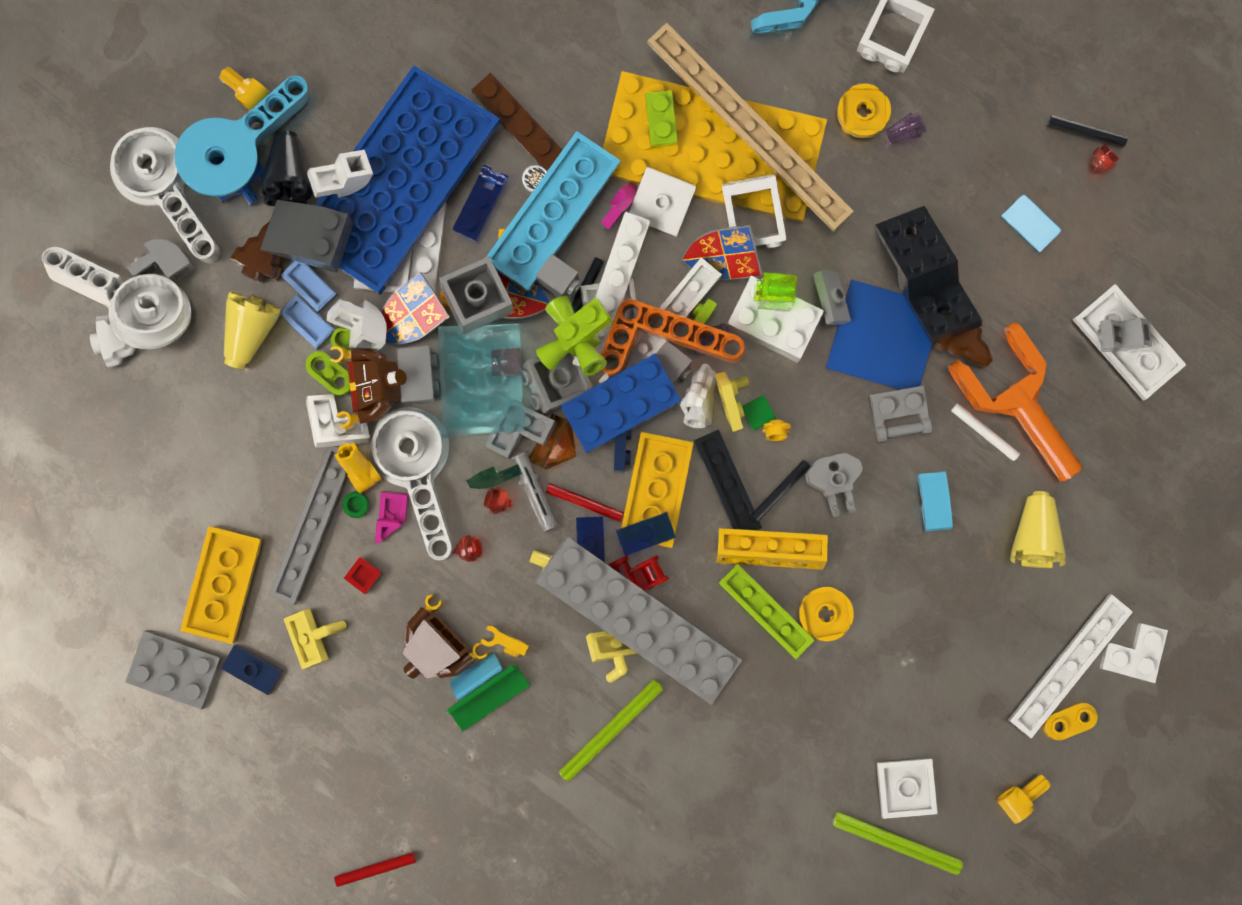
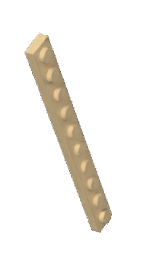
M668 23L663 25L647 41V44L833 232L854 212Z

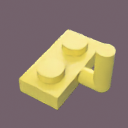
M725 371L714 374L718 386L717 391L721 397L725 415L732 431L743 429L741 418L745 417L740 401L736 402L735 396L739 395L738 389L749 386L747 376L729 380Z
M310 608L284 618L302 669L328 660L321 638L344 631L347 627L346 622L340 620L317 628Z
M606 631L590 633L586 636L592 662L614 659L616 668L606 674V680L610 683L627 673L624 657L639 655Z

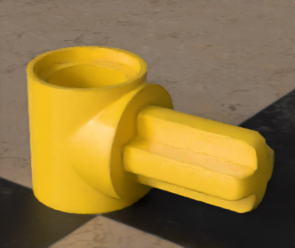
M226 67L221 71L220 80L235 91V99L249 111L270 94L254 78L244 79L230 67Z
M1038 775L1022 789L1016 786L1008 789L997 799V802L1014 824L1019 823L1033 812L1034 805L1032 802L1050 788V783L1043 775Z

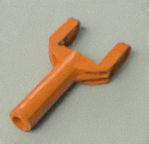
M1013 322L1004 329L1007 342L1029 372V375L991 399L969 366L964 365L960 360H956L948 365V370L976 411L1015 416L1058 480L1064 482L1079 473L1083 466L1038 403L1039 390L1044 381L1047 363L1024 329L1017 322Z

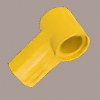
M345 443L338 448L335 457L360 494L383 480L375 470L373 462L365 458L355 443Z

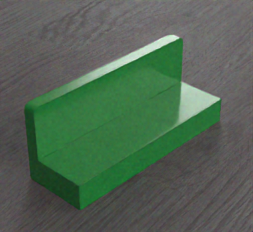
M514 663L448 708L446 712L448 715L451 714L463 732L529 687L530 683L517 664Z

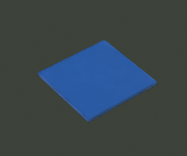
M851 279L845 299L851 322L838 325L826 369L895 389L920 386L932 345L903 294Z

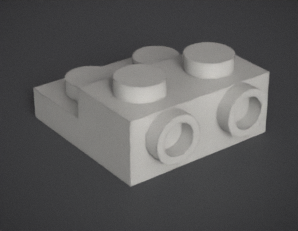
M570 353L561 360L553 371L549 370L539 357L529 359L521 366V381L525 386L529 385L533 394L530 397L531 404L535 410H540L542 415L560 409L562 404L593 388L588 376L582 374L579 366L572 364L574 355Z

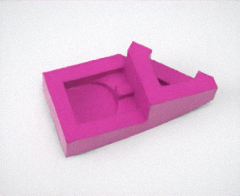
M633 182L622 187L611 200L610 204L613 207L601 221L608 230L615 225L634 200L637 186Z
M381 491L375 543L383 541L406 521L409 493Z

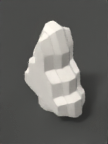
M109 315L96 316L97 333L90 334L93 352L96 355L102 354L107 368L122 364L123 358L133 355L136 348L125 344L114 334L109 322Z
M702 364L698 370L694 371L690 387L686 389L685 396L681 400L680 406L685 414L683 422L692 428H705L712 424L713 391L716 379L714 374L716 372L711 370L708 364Z

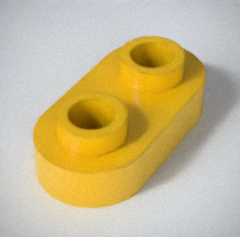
M1079 702L1052 712L1043 724V731L1051 739L1064 740L1093 728L1097 722V712L1093 706L1087 703ZM1083 712L1088 714V719L1085 722L1080 720V715ZM1057 722H1061L1063 725L1062 730L1059 732L1055 730Z

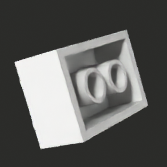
M750 276L726 329L798 363L824 310Z

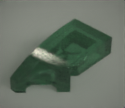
M518 464L498 473L493 466L477 473L466 480L470 488L485 489L509 481L523 473Z

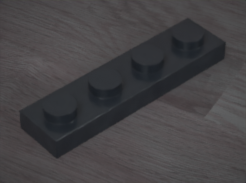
M719 429L695 439L694 443L732 529L755 531L761 529L760 521L755 523L750 518V515L755 510Z

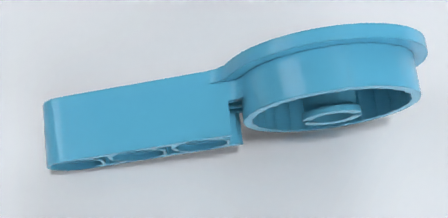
M300 76L287 78L239 120L207 118L188 127L180 136L175 148V165L186 185L200 194L212 197L231 195L245 187L252 179L257 167L258 157L256 148L307 104L309 93L306 81ZM295 88L303 90L299 95L290 94V91ZM275 105L283 107L282 111L277 113L270 111V109ZM256 122L264 124L259 130L250 128ZM215 157H224V161L221 164L214 165L211 163Z

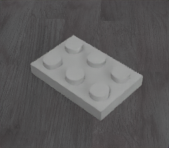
M144 631L125 683L199 709H204L222 657L161 635Z

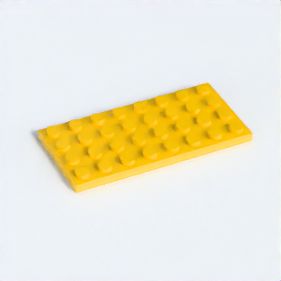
M624 71L621 72L603 145L604 150L621 160V164L611 178L640 184L648 166L697 186L693 197L725 205L722 190L723 183L775 174L783 218L803 222L807 205L690 87ZM672 90L678 143L673 146L651 148L645 93ZM744 100L815 172L827 119ZM771 188L731 196L733 207L775 216Z

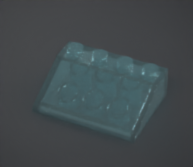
M519 324L484 325L464 335L459 326H438L442 438L524 432Z

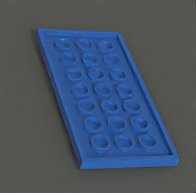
M413 65L353 150H365L373 172L368 184L359 191L338 198L337 194L321 196L315 206H322L346 213L354 222L339 269L381 295L501 123L500 118Z

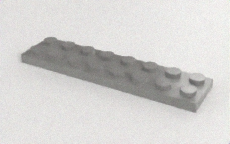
M567 536L535 580L540 586L711 705L742 661Z

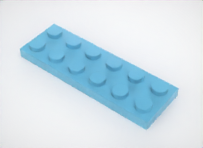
M576 131L486 256L490 257L495 269L529 292L537 281L536 274L551 254L555 256L621 164V160Z

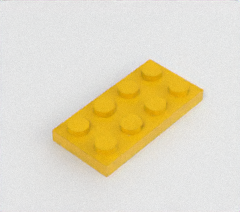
M641 432L620 538L669 548L673 547L694 442Z
M208 526L180 631L228 644L235 643L263 539Z

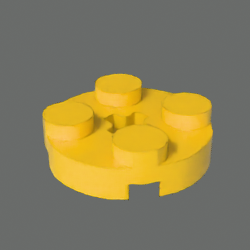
M872 84L854 85L844 93L837 107V117L842 130L846 134H851L857 138H870L881 133L891 115V104L888 97L884 96L879 91V88ZM861 105H866V109L871 110V114L861 117L857 110L861 108Z
M820 587L810 591L802 599L799 607V621L802 628L811 637L820 641H833L841 638L849 629L854 618L851 601L841 591L832 587ZM827 606L828 610H833V615L829 617L828 622H825L824 618H819V612H822V607Z

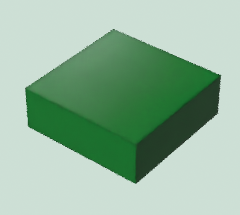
M764 395L742 406L745 419L752 431L776 419Z

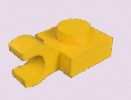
M487 626L486 629L494 633V639L487 641L482 638L480 642L488 647L496 644L505 647L503 652L516 658L520 654L523 656L527 654L530 647L529 644L500 632L494 626Z

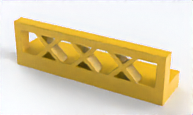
M719 528L716 563L823 570L827 563L828 535Z

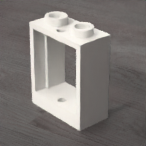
M880 0L856 51L860 52L861 56L869 61L877 60L885 64L884 66L892 72L900 71L904 73L935 9L917 0ZM884 8L920 24L905 56L869 40Z
M775 174L723 183L722 190L729 227L737 226L732 195L771 188L778 233L754 237L755 245L766 244V248L781 246V241L787 240Z

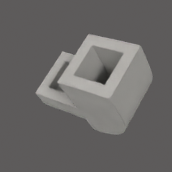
M153 239L143 243L149 253L138 255L133 259V264L127 267L134 277L152 274L161 268L165 276L174 283L196 268L181 248L165 239Z
M1137 318L1125 321L1110 319L1100 321V325H1098V339L1101 345V352H1117L1152 347L1150 323L1147 319Z

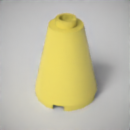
M1036 491L1033 492V495L1027 497L1010 553L1011 562L1015 563V560L1018 559L1021 560V566L1033 568H1053V563L1060 562L1059 567L1066 564V554L1055 499L1049 496L1048 492Z

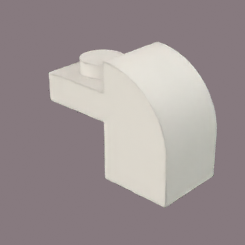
M365 150L339 154L335 164L309 168L307 175L315 197L337 194L338 198L365 187L370 181L373 172Z
M339 299L327 312L326 321L351 330L349 348H372L379 351L385 345L386 322L382 313L372 303L364 300L360 306H356L351 302Z

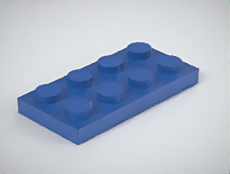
M653 354L562 404L561 408L582 447L588 454L681 402V399L656 354Z

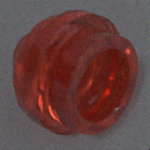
M1106 144L1101 148L1097 147L1093 151L1094 157L1092 158L1093 165L1091 170L1107 171L1113 169L1119 157Z
M490 488L487 491L484 499V508L489 509L490 513L498 514L513 506L511 499L503 488Z
M463 536L456 544L453 553L463 561L474 562L482 555V545L476 536Z

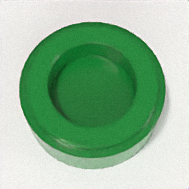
M358 491L350 492L343 499V511L351 518H362L370 510V500L364 493L360 494Z

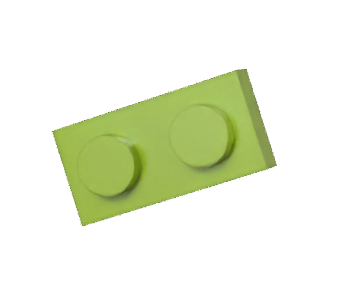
M672 90L645 93L651 148L677 145Z

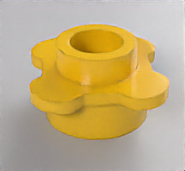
M771 420L764 424L763 434H766V439L769 441H783L788 438L791 425L782 420Z

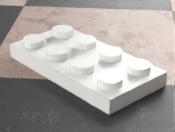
M1114 284L1077 315L1073 321L1101 352V345L1098 339V325H1100V321L1110 319L1125 321L1146 318L1119 287ZM1151 324L1152 347L1117 352H1101L1142 400L1149 398L1186 366L1185 362Z

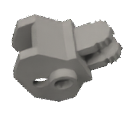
M847 453L817 459L805 474L807 485L823 492L824 497L828 499L833 517L839 516L840 509L835 495L844 493L847 510L850 513L856 512L851 490H854L853 483L863 471L860 459ZM830 463L835 465V471L829 469Z

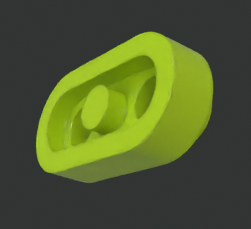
M316 351L311 353L305 362L307 372L334 395L344 396L350 393L348 371L340 364L332 362L330 360L332 358L324 352ZM323 361L325 363L324 369L317 370V363ZM340 378L345 379L343 387H337L336 385L337 380Z

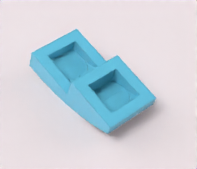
M946 471L919 474L918 483L922 500L921 511L925 532L952 529V511Z

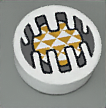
M537 165L528 167L522 175L525 189L532 193L547 171Z

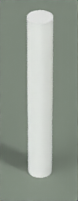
M958 402L954 405L951 411L1013 462L1018 458L1020 453Z

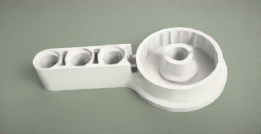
M156 127L140 128L125 134L115 145L110 161L111 177L118 191L134 203L145 206H160L192 254L203 263H215L220 258L221 249L184 194L186 183L180 177L175 165V148L179 139L169 131ZM147 159H152L151 171L143 169V163ZM181 201L182 206L180 210L172 212L173 204ZM191 223H196L195 231L187 234V226ZM206 244H211V251L207 255H201L202 247Z
M51 247L42 254V261L50 279L108 307L109 322L114 334L129 346L139 349H156L167 346L180 338L190 324L192 313L187 295L173 281L164 276L143 274L122 283L119 275L63 248Z
M405 407L393 410L378 421L371 433L369 440L370 459L381 477L394 485L407 488L429 556L439 561L447 560L453 555L454 545L434 483L436 477L443 470L449 456L447 432L434 415L423 409ZM408 439L414 442V449L411 454L403 453L401 449L402 443ZM423 490H428L431 494V499L427 504L421 505L418 502V494ZM435 515L439 519V526L437 529L430 531L426 527V520L428 517ZM439 541H444L447 544L448 549L443 556H437L434 552V546Z

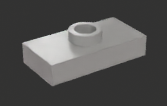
M820 270L814 273L813 276L822 310H824L823 314L826 325H844L851 322L845 300V292L842 289L838 271Z

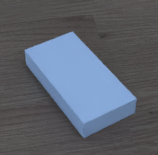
M294 261L281 274L318 313L338 295L308 264Z
M297 293L281 309L280 315L317 350L335 331Z

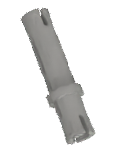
M524 452L511 459L520 476V486H524L543 529L542 531L545 532L559 525L555 520L538 480L540 478L539 473H535L527 455L528 453Z

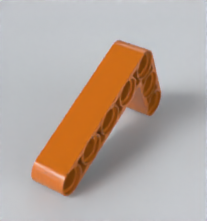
M628 299L623 301L618 307L601 353L606 361L610 358L619 359V365L614 370H608L606 366L602 370L609 377H613L626 370L640 331L729 363L740 362L744 358L746 350L743 340L737 335L637 300ZM629 308L638 309V315L634 319L625 318V312ZM658 316L664 319L661 327H650V321L654 317ZM681 325L687 326L689 328L688 334L685 337H677L675 335L677 327ZM627 333L629 335L628 341L623 345L616 344L617 335ZM711 334L715 337V340L710 346H703L700 344L702 336ZM736 343L740 346V351L736 355H729L725 352L727 345Z

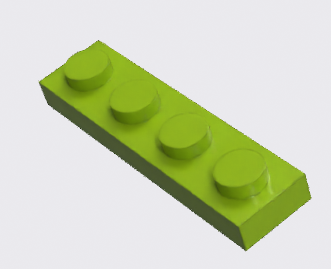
M738 564L718 582L794 659H797L815 641Z

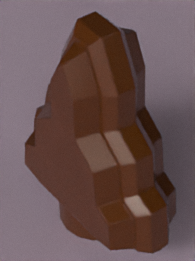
M269 222L261 228L258 236L248 238L243 247H237L230 258L232 261L243 266L241 274L260 283L263 277L279 281L283 271L280 265L282 257L260 250Z
M980 327L934 344L941 352L948 350L954 356L964 355L971 363L982 367H987L993 361L988 345L981 339L982 329Z

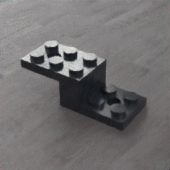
M925 206L875 224L878 236L897 267L899 289L931 345L982 326V318L959 282L958 260ZM908 234L917 235L914 239H909L905 236ZM942 310H950L952 314L948 316H943L939 314V312Z

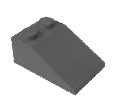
M277 200L260 250L337 273L354 222L348 214L322 206Z

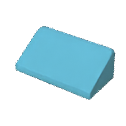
M1025 194L1001 216L1039 253L1062 231Z
M494 652L488 654L485 658L450 681V686L456 699L461 700L504 670V666Z

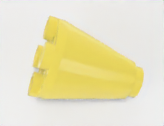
M229 291L225 311L224 363L237 369H245L246 364L251 362L277 322L281 308L272 304L264 305L265 299L250 295L249 299H246L242 294Z

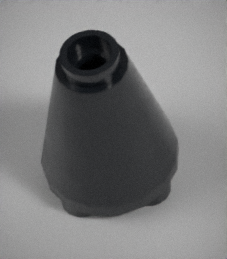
M279 131L273 140L258 186V192L264 198V204L268 206H275L277 200L307 204V200L313 194L298 135L293 131Z

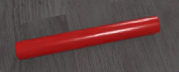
M549 483L546 493L595 513L618 522L622 520L624 512Z
M412 852L335 876V884L337 887L411 865L416 863V858Z

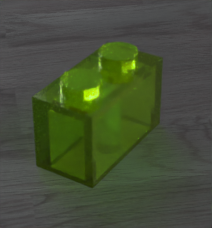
M764 272L761 280H757L754 286L753 301H758V309L791 311L796 300L797 275Z

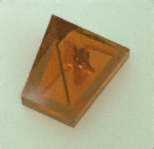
M553 413L550 419L555 420L557 425L546 447L536 443L529 456L531 463L546 470L576 457L572 426L567 419Z

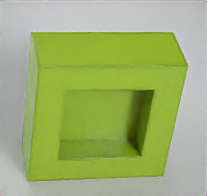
M708 299L705 304L700 302L692 313V316L695 317L694 321L706 324L718 304L711 299Z

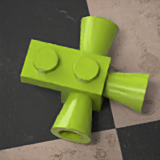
M560 296L548 303L545 310L559 325L553 330L558 339L536 349L539 359L549 370L553 371L561 360L570 353L578 358L584 376H592L600 372L606 366L607 361L595 349L601 343L596 334L613 322L602 302L594 298L574 314L568 296Z

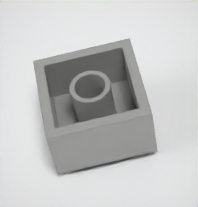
M489 256L439 278L440 289L463 335L512 313L513 304Z

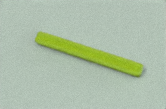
M652 680L559 771L560 776L565 781L570 782L663 691L662 685L657 680Z
M837 812L834 816L833 825L839 829L952 874L959 875L962 870L963 862L959 859L843 813Z

